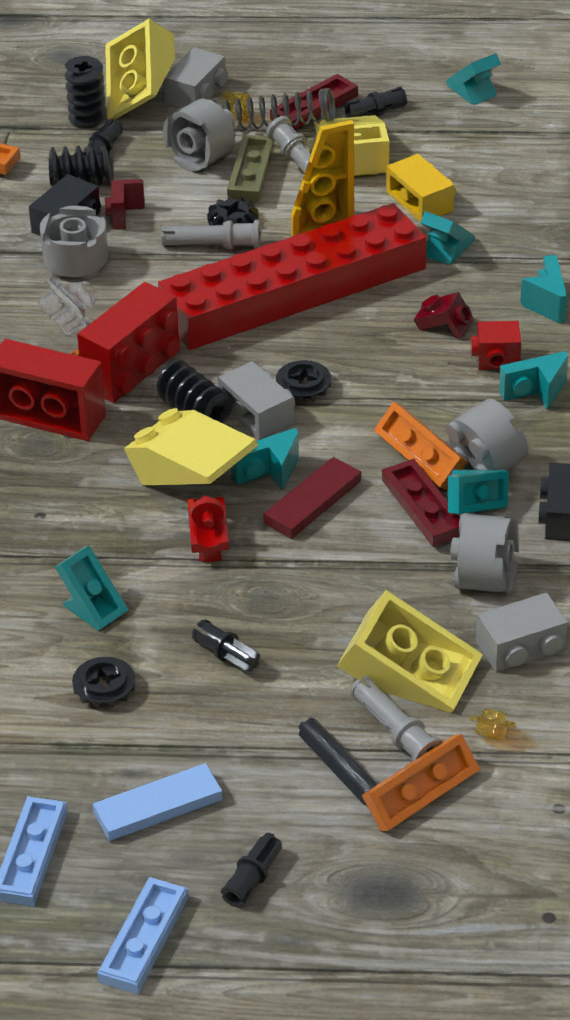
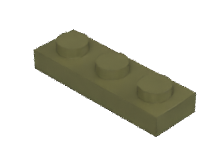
M243 135L227 188V199L231 197L237 200L243 197L245 202L260 201L274 151V140L269 139L268 136Z

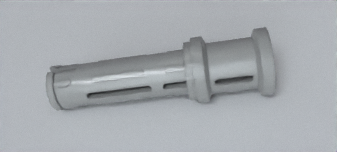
M280 116L274 119L268 125L266 135L269 139L275 140L278 143L284 157L293 159L305 173L312 153L307 147L305 136L295 131L289 117Z
M227 220L223 225L208 226L163 225L161 229L164 234H161L163 247L223 245L227 250H233L234 246H253L254 249L261 247L262 242L260 220H254L253 223H233L232 220Z
M362 677V681L367 687L360 679L354 682L350 691L351 695L392 734L393 744L399 750H405L412 757V762L442 743L439 738L431 737L425 731L424 723L416 717H408L376 686L370 677Z

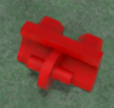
M203 496L199 500L187 499L191 552H199L200 562L222 560L221 551L229 550L224 497L214 499L210 496Z

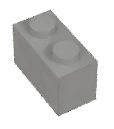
M193 47L168 72L163 81L165 103L183 108L201 98L210 100L227 81L228 71L225 65V56Z
M251 361L218 377V386L233 399V408L230 414L258 440L294 424L295 400L292 393L280 386L269 372L262 370L255 362Z
M546 592L477 614L476 643L495 672H499L566 650L568 622Z

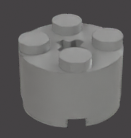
M198 99L177 110L165 120L163 125L164 143L167 148H172L176 155L172 158L182 168L194 172L206 168L233 152L235 143L234 116L228 109H223L209 99Z
M67 206L60 208L59 214L50 217L49 213L42 219L40 223L43 262L48 270V274L55 278L62 276L82 277L84 279L96 278L100 274L99 270L107 263L109 257L104 217L99 218L96 216V211L89 207Z
M486 399L479 402L445 426L451 447L468 460L465 466L470 470H509L528 455V444L524 432L521 428L515 431L510 423L514 416L504 405L494 399Z
M461 514L459 520L460 537L452 539L450 550L451 560L457 561L454 574L455 589L500 593L510 592L514 586L518 567L517 564H513L514 552H519V528L516 519L503 516Z

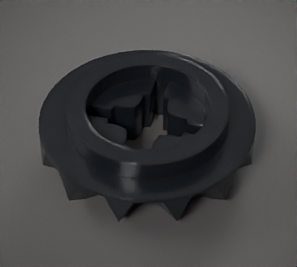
M229 197L225 201L218 199L216 204L209 206L207 214L209 225H223L227 220H232L233 223H253L254 220L259 219L258 209L254 207V203L252 201L245 202L243 197L237 200Z
M299 360L281 367L276 374V382L284 389H288L293 397L298 398L299 402L304 398L315 401L317 395H326L327 388L331 387V374L320 363ZM304 377H307L306 384H300Z
M114 657L94 658L81 664L74 672L72 678L74 694L79 695L82 704L92 702L96 709L102 703H108L113 707L116 700L127 701L129 692L135 690V674L131 666L121 659ZM102 676L103 680H105L107 684H110V686L107 688H103L102 685L98 683L100 682L99 677Z

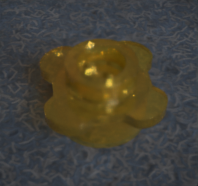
M225 91L221 99L222 101L224 99L228 100L230 112L233 114L234 119H237L233 105L235 104V99L239 98L242 107L241 122L249 120L247 98L250 94L239 91Z
M484 709L483 714L480 716H471L470 721L477 723L476 734L494 739H507L508 729L516 728L517 725L515 722L506 720V713L491 709Z

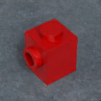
M519 320L477 322V336L470 337L471 356H477L479 370H500V365L521 361Z

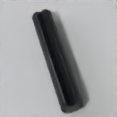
M309 718L306 722H301L299 725V736L362 804L367 806L362 795L378 784L315 718Z

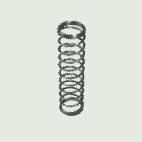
M329 88L319 90V103L322 112L320 120L317 121L313 115L312 93L308 90L307 105L310 114L307 122H304L301 117V98L299 92H296L295 106L298 116L296 122L292 123V126H296L299 119L304 125H308L311 118L317 124L322 121L323 117L327 123L333 122L335 119V100L332 91ZM284 93L283 108L285 115L289 117L288 95ZM272 94L271 109L273 117L276 119L277 100L276 96ZM262 95L259 97V110L262 118L259 127L253 121L254 108L252 98L250 96L247 98V111L250 119L248 128H245L241 122V101L239 98L235 99L238 125L234 132L240 126L245 131H248L252 125L257 130L261 129L263 124L268 127L265 120V100ZM327 96L329 101V113L327 107ZM224 99L223 109H226L227 106V109L230 111L229 102L227 99Z

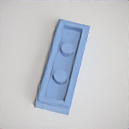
M204 763L93 803V813L108 841H112L222 801V790L208 766Z
M27 796L0 868V902L35 906L68 813L67 802Z
M152 877L148 878L97 973L99 983L139 994L189 898L188 888Z

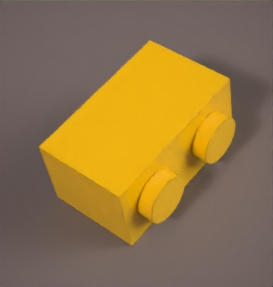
M415 154L386 166V192L420 222L425 211L438 216L454 211L455 184L420 154Z

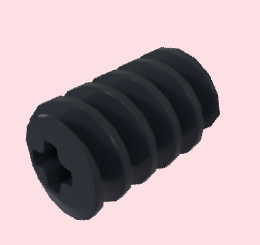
M91 56L74 57L65 63L67 69L65 80L67 81L66 90L68 91V111L70 112L68 118L70 123L75 126H92L102 121L107 113L105 86L103 85V65L101 61Z
M89 145L86 155H83L80 146H76L74 155H70L67 146H64L61 155L58 156L55 147H51L49 152L50 185L53 178L58 183L67 174L76 178L80 177V179L90 182L91 177H93L97 186L102 184L103 177L105 176L108 184L111 185V180H114L113 151L111 154H108L105 145H102L99 154H96L93 146Z
M175 360L167 364L158 378L157 394L162 400L168 402L171 407L177 408L178 411L195 410L220 423H223L231 413L233 408L232 397L224 393L220 387L215 386L212 381L206 379L203 374L198 373L195 368L188 366L187 362L183 360Z

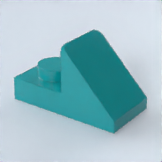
M497 53L470 63L446 80L447 85L472 105L495 97L497 93L490 77L493 76L491 71L501 65Z
M426 211L420 224L430 229L426 242V257L444 264H452L475 238L474 234L454 221Z
M557 255L543 256V269L537 270V277H528L521 280L520 303L525 308L557 323H565L567 294Z
M563 351L500 365L499 393L503 400L506 401L537 394L545 408L549 409L567 382V352Z
M296 428L257 440L258 446L231 467V477L235 483L239 485L270 474L280 489L283 490L299 460V438Z
M453 470L451 475L448 476V513L463 514L508 507L509 470Z
M90 545L83 547L55 566V569L72 595L71 598L63 602L64 606L97 631L128 611L127 606Z

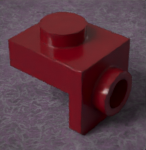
M142 179L111 180V197H105L106 217H112L113 229H126V210L145 208L144 183Z
M459 292L441 297L433 295L422 302V307L414 318L419 330L448 324L456 339L464 337L474 320L469 306L466 305Z

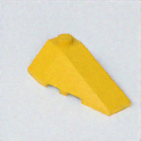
M352 120L320 127L291 213V237L320 228L326 224L350 218L354 215V122Z

